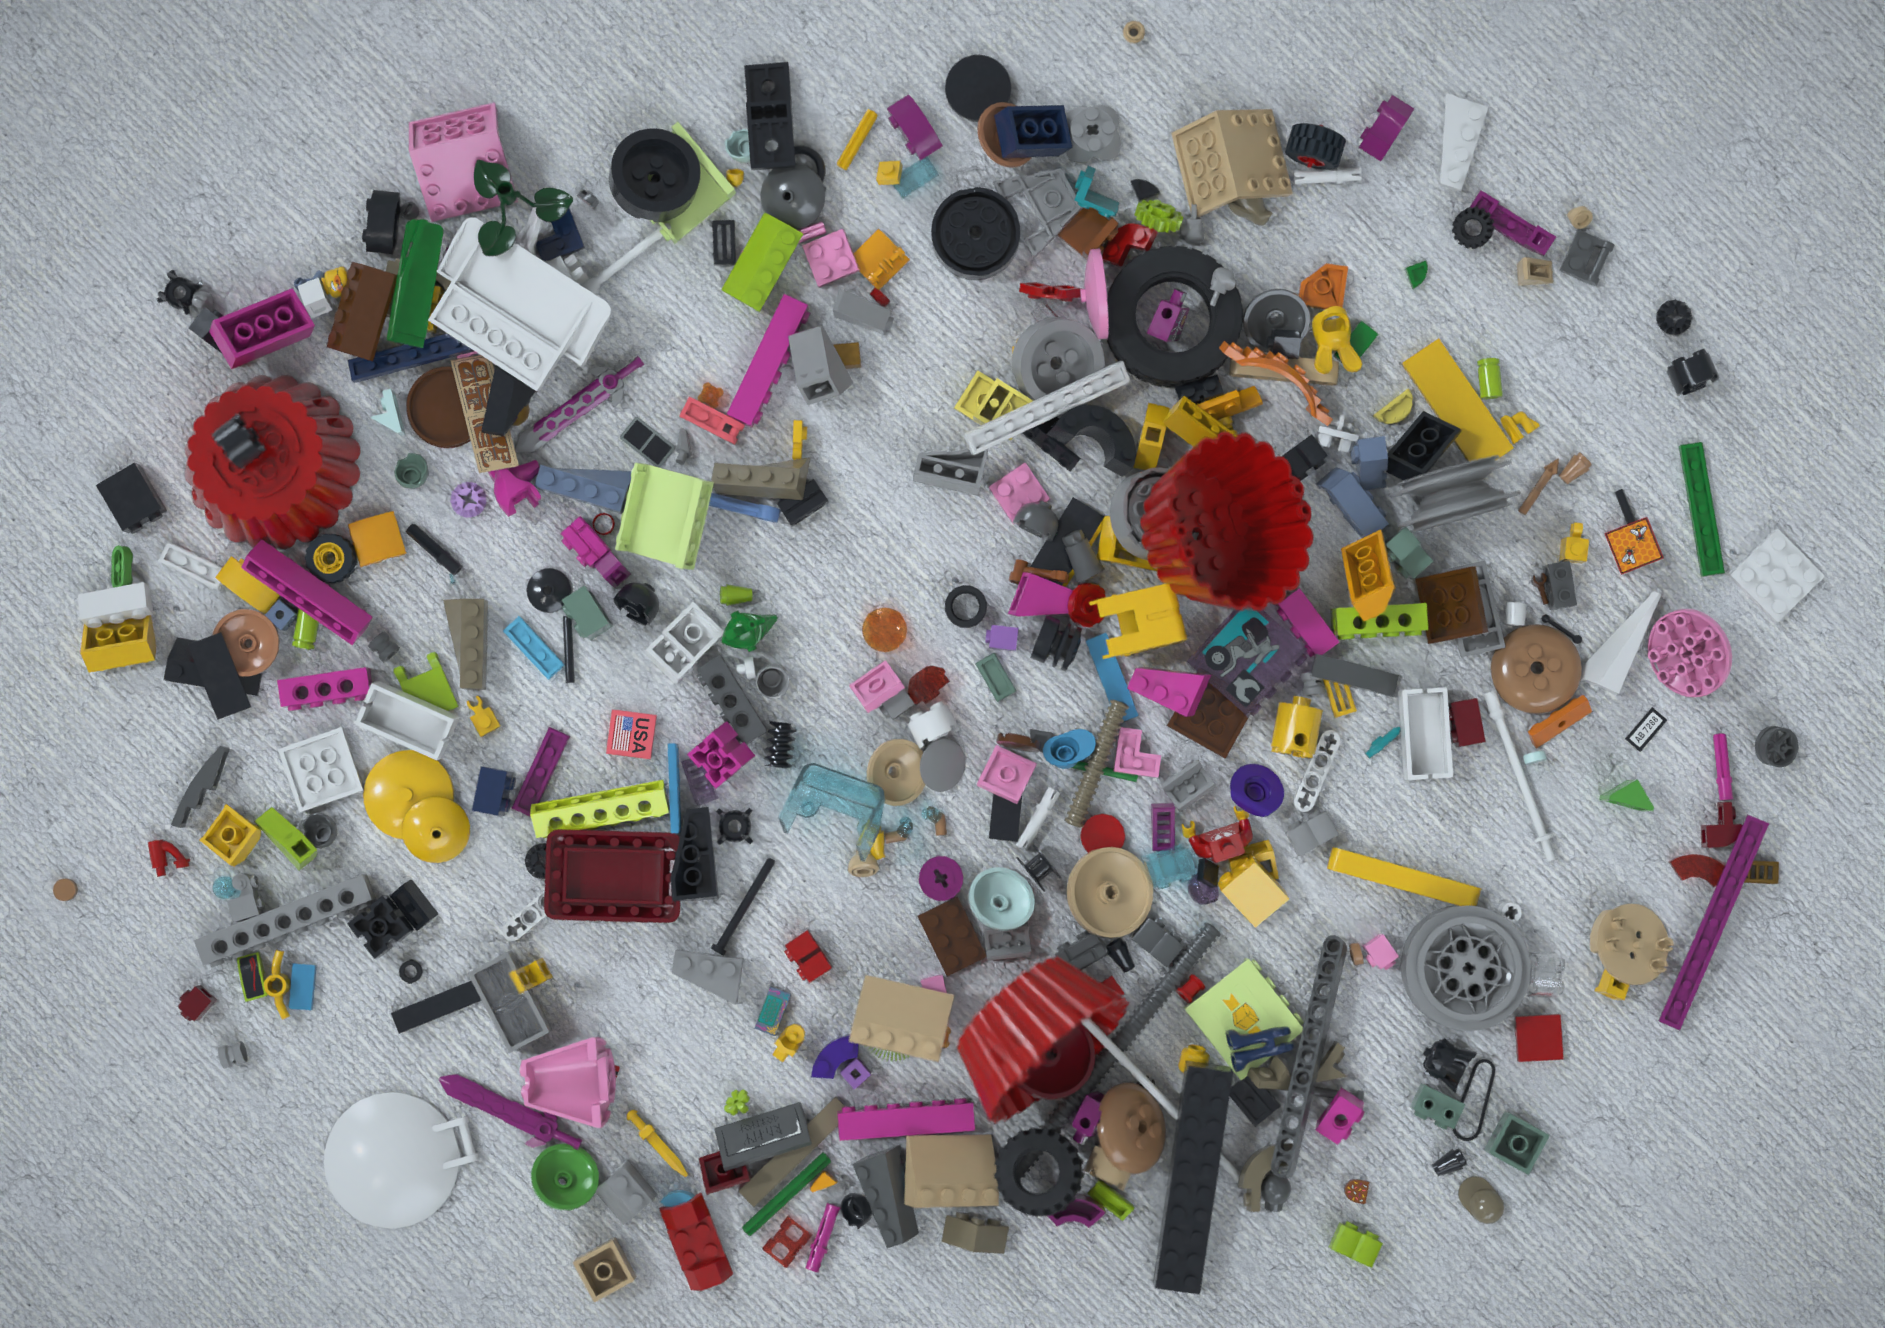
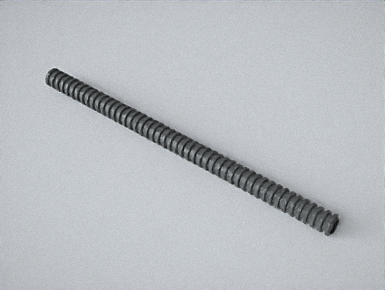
M1204 923L1205 927L1199 929L1201 932L1195 934L1196 938L1190 940L1192 943L1186 945L1187 949L1182 950L1183 954L1177 956L1178 960L1173 961L1174 965L1172 967L1169 966L1170 970L1168 972L1165 971V976L1160 977L1161 981L1159 983L1156 982V987L1151 989L1152 992L1150 994L1147 993V998L1142 1000L1143 1003L1141 1005H1138L1137 1011H1133V1016L1130 1015V1019L1124 1022V1027H1120V1032L1117 1031L1115 1033L1116 1037L1111 1038L1112 1042L1122 1052H1127V1047L1131 1046V1042L1137 1039V1034H1141V1029L1144 1030L1146 1028L1145 1025L1150 1023V1018L1153 1019L1155 1017L1154 1013L1159 1012L1158 1008H1162L1163 1002L1168 1001L1167 997L1172 996L1171 992L1176 991L1175 987L1181 985L1180 981L1186 979L1184 976L1190 974L1189 970L1194 969L1193 965L1199 963L1198 959L1203 958L1202 954L1208 952L1206 949L1212 947L1211 943L1216 942L1215 938L1217 936L1220 937V932L1210 923ZM1103 1048V1053L1098 1054L1099 1058L1095 1059L1093 1070L1086 1083L1075 1093L1062 1098L1063 1102L1058 1103L1059 1107L1057 1109H1053L1054 1113L1049 1114L1050 1118L1048 1120L1045 1119V1124L1040 1126L1041 1129H1049L1060 1134L1061 1128L1066 1127L1065 1123L1070 1122L1069 1118L1075 1116L1073 1113L1079 1111L1078 1107L1082 1105L1086 1095L1092 1093L1093 1089L1096 1090V1085L1101 1084L1100 1080L1106 1078L1105 1074L1110 1073L1109 1069L1111 1067L1114 1068L1115 1062L1118 1063V1060L1107 1048ZM1033 1151L1023 1157L1018 1167L1020 1183V1179L1022 1177L1025 1178V1173L1030 1171L1029 1168L1035 1165L1034 1162L1039 1160V1155L1042 1156L1044 1154L1043 1151Z

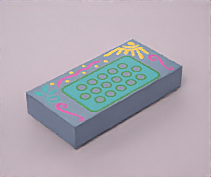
M770 986L754 1029L776 1036L791 993Z

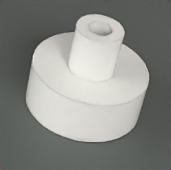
M754 656L744 657L745 664L736 665L737 673H746L747 679L756 678Z

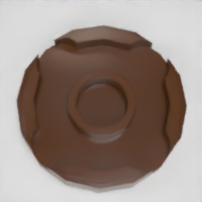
M999 733L996 739L997 744L1015 750L1039 752L1041 748L1039 740H1035V743H1033L1030 737L1008 733L1004 737L1003 733Z

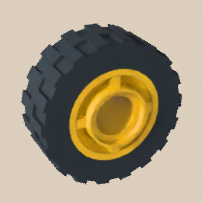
M323 534L322 536H317L314 541L309 543L310 545L305 551L306 568L309 569L312 575L323 582H342L344 579H348L351 573H354L358 562L354 545L350 543V540L341 535ZM333 552L335 561L330 565L327 561V556Z

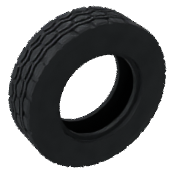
M1164 246L1159 249L1154 248L1146 251L1124 266L1109 289L1107 296L1108 346L1116 360L1124 361L1126 370L1145 383L1148 382L1159 387L1175 388L1207 378L1215 373L1228 359V356L1219 349L1224 341L1230 345L1232 342L1237 344L1243 323V304L1241 303L1242 299L1239 290L1235 286L1232 290H1226L1225 295L1220 293L1215 307L1210 305L1214 291L1210 290L1212 275L1215 269L1223 266L1220 263L1218 264L1208 254H1202V251L1193 248L1188 249V247ZM1166 282L1185 284L1198 292L1205 301L1209 312L1208 332L1204 339L1193 348L1182 352L1162 351L1148 343L1140 333L1136 322L1137 303L1146 291L1158 284Z

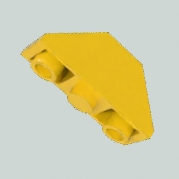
M1148 403L1133 468L1141 470L1156 468L1166 431V426L1163 422L1170 410L1169 407Z

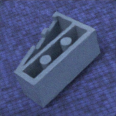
M1335 467L1316 483L1319 489L1326 490L1331 497L1330 502L1338 506L1344 514L1343 517L1361 538L1385 528L1389 524L1385 519L1387 515L1381 507L1374 505L1372 502L1374 498L1367 489H1362L1359 484L1361 482L1360 478L1354 472L1350 473Z

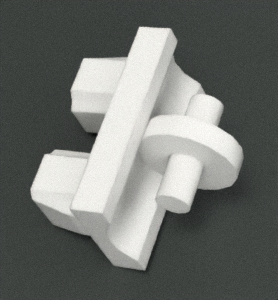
M1340 414L1338 420L1333 419L1329 424L1336 426V430L1318 426L1316 431L1319 433L1318 443L1320 446L1330 448L1332 437L1340 438L1338 450L1350 453L1359 435L1341 431L1342 428L1350 430L1352 425L1351 423L1344 422L1345 415Z

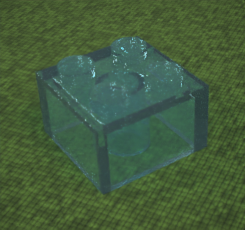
M1184 843L1141 857L1150 884L1154 888L1164 889L1171 886L1170 882L1176 880L1185 882L1193 879L1192 875L1197 874L1190 850Z

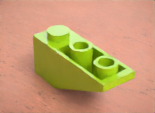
M273 807L254 821L298 871L316 858L317 849Z

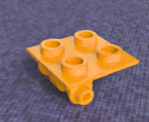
M880 229L854 252L860 269L859 272L878 290L910 261L905 252L900 247H897Z

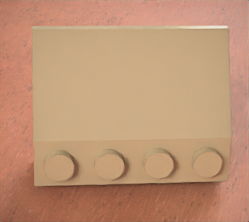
M865 975L849 1042L939 1062L954 995Z
M991 1135L907 1136L904 1204L914 1208L999 1206L997 1179H994L996 1165H994L995 1155Z

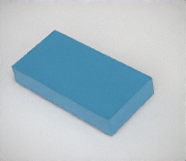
M292 964L289 1009L313 1010L317 965Z

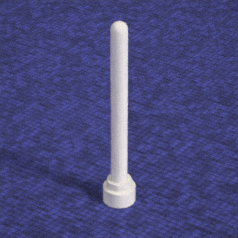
M664 223L668 230L671 229L669 223ZM662 227L655 230L598 276L588 279L582 286L597 294L603 282L662 237V234L659 232Z

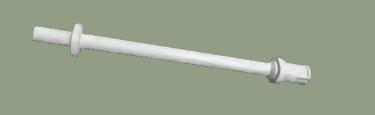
M1497 690L1482 694L1490 712L1488 716L1496 722L1538 837L1534 839V843L1540 842L1547 861H1552L1556 857L1549 838L1554 835L1553 833H1546L1504 720L1506 710L1502 708Z

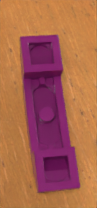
M1480 190L1470 205L1471 208L1474 206L1479 209L1484 208L1486 213L1489 212L1491 214L1490 218L1494 220V230L1542 256L1546 254L1556 239V236L1538 225L1535 227L1499 204L1498 200Z

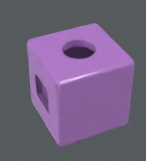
M859 1058L853 1059L840 1071V1074L853 1089H856L872 1075ZM855 1068L860 1073L857 1078L851 1073Z

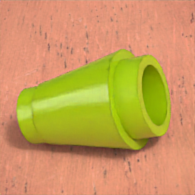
M729 584L720 586V604L730 606L752 602V588Z

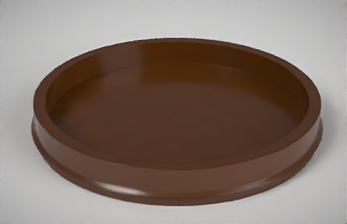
M452 367L434 368L421 375L412 385L406 403L408 420L414 432L423 441L440 448H454L470 442Z

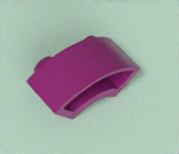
M909 94L887 108L890 114L888 118L890 124L894 129L898 128L907 141L905 146L911 155L915 154L922 160L943 146L931 124Z
M1394 95L1390 97L1388 102L1383 100L1377 109V112L1380 114L1371 129L1366 127L1360 136L1363 141L1359 148L1381 162L1415 108Z
M1076 1194L1074 1202L1068 1204L1065 1210L1054 1213L1055 1215H1047V1217L1057 1227L1065 1222L1075 1221L1083 1223L1090 1228L1106 1214V1211L1093 1198Z

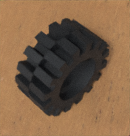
M1476 206L1473 208L1468 207L1455 217L1452 224V233L1455 234L1454 239L1459 241L1458 244L1460 246L1463 244L1464 248L1472 247V249L1483 246L1492 237L1495 226H1493L1494 220L1490 218L1491 214L1489 212H1485L1486 209H1479ZM1474 219L1481 224L1482 229L1479 235L1471 236L1466 232L1465 224L1468 220Z

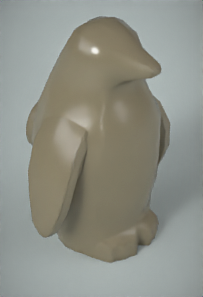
M1263 198L1237 199L1228 204V207L1235 215L1243 217L1259 226L1265 225L1273 214L1265 208Z

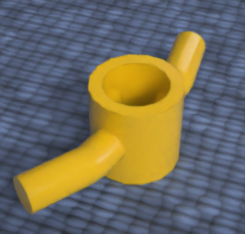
M275 950L271 967L272 975L266 978L264 989L268 995L274 997L275 1006L283 1020L290 1017L284 1004L283 995L290 990L291 981L287 975L281 973L280 967L284 951ZM276 978L282 981L283 988L280 992L272 986Z

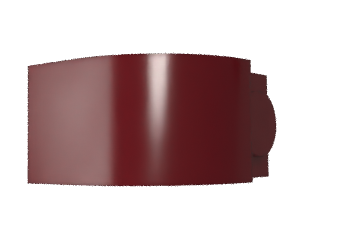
M1717 802L1718 825H1700L1701 848L1726 847L1736 841L1742 824H1733V820L1736 818V810L1732 806V802Z

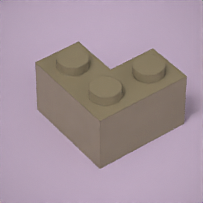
M956 1212V1215H946L941 1242L975 1253L1004 1254L1009 1227L1000 1224L1001 1220L988 1218L985 1221V1219L972 1217L971 1219L969 1218L970 1214Z

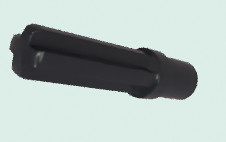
M411 524L406 529V533L453 576L462 569L463 566L451 556V553L447 550L445 551L416 524Z

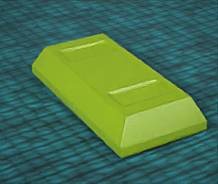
M1099 1180L1087 1192L1089 1196L1122 1221L1134 1210V1205L1102 1180Z

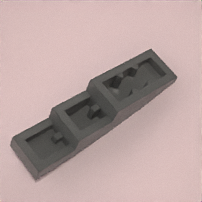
M1319 654L1314 656L1310 674L1312 677L1394 697L1399 676Z
M220 746L201 767L178 805L171 823L172 826L185 828L191 808L201 809L207 789H217L230 750L229 747Z

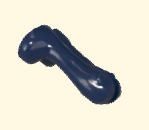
M1286 1026L1274 1027L1250 1034H1240L1234 1029L1226 1030V1040L1232 1051L1258 1043H1266L1265 1046L1256 1049L1231 1052V1062L1234 1071H1242L1249 1062L1280 1055L1294 1048L1293 1042H1283L1275 1045L1274 1040L1276 1037L1291 1034L1290 1028Z

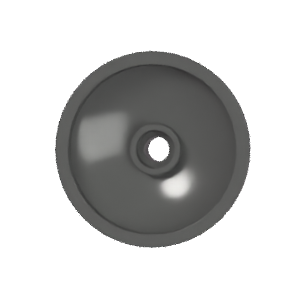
M796 163V167L773 169L766 176L761 187L762 208L765 213L796 230L805 228L814 223L823 210L825 203L823 183L813 169L801 163ZM787 192L791 194L790 200L785 198Z
M1270 289L1260 293L1248 304L1243 316V328L1247 339L1254 347L1269 353V350L1266 349V340L1268 336H1271L1272 329L1298 330L1302 341L1310 325V314L1305 302L1296 293L1286 289ZM1273 313L1278 314L1276 318L1270 317Z

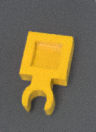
M794 420L793 460L802 459L803 440H807V426H803L802 420Z
M476 696L478 705L473 707L468 700L467 706L475 712V715L471 716L470 719L480 737H483L501 727L491 707L484 709L481 697Z

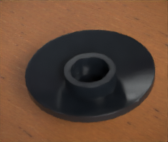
M552 568L537 571L527 584V597L530 603L537 610L545 613L561 610L562 606H564L562 599L571 594V584L566 575ZM546 586H551L552 591L550 594H545L544 588Z

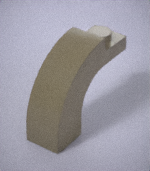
M1276 1143L1260 1148L1253 1153L1241 1170L1238 1188L1247 1189V1193L1243 1195V1205L1246 1207V1211L1260 1212L1261 1183L1264 1176L1271 1170ZM1284 1143V1150L1290 1151L1293 1143ZM1282 1162L1279 1167H1288L1286 1162Z

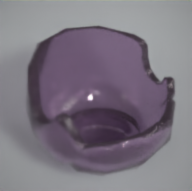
M1198 872L1190 875L1187 887L1188 894L1193 901L1200 905H1207L1218 900V886L1210 888L1198 881Z

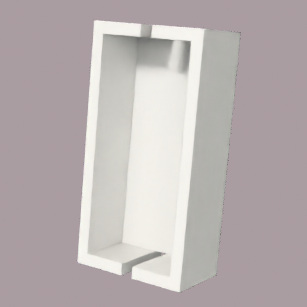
M381 681L371 683L364 700L367 704L361 707L355 725L432 759L439 760L444 756L450 742L448 737L453 734L460 716Z
M1447 687L1398 691L1404 780L1453 777Z

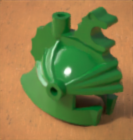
M739 610L730 614L732 618L724 630L721 642L733 648L747 649L748 652H752L757 649L756 645L772 628L778 617L777 615H756L740 613Z

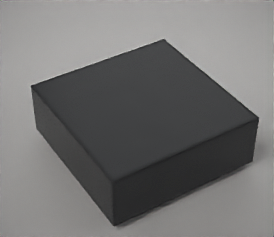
M1206 858L1199 859L1197 880L1210 888L1217 887L1219 866Z

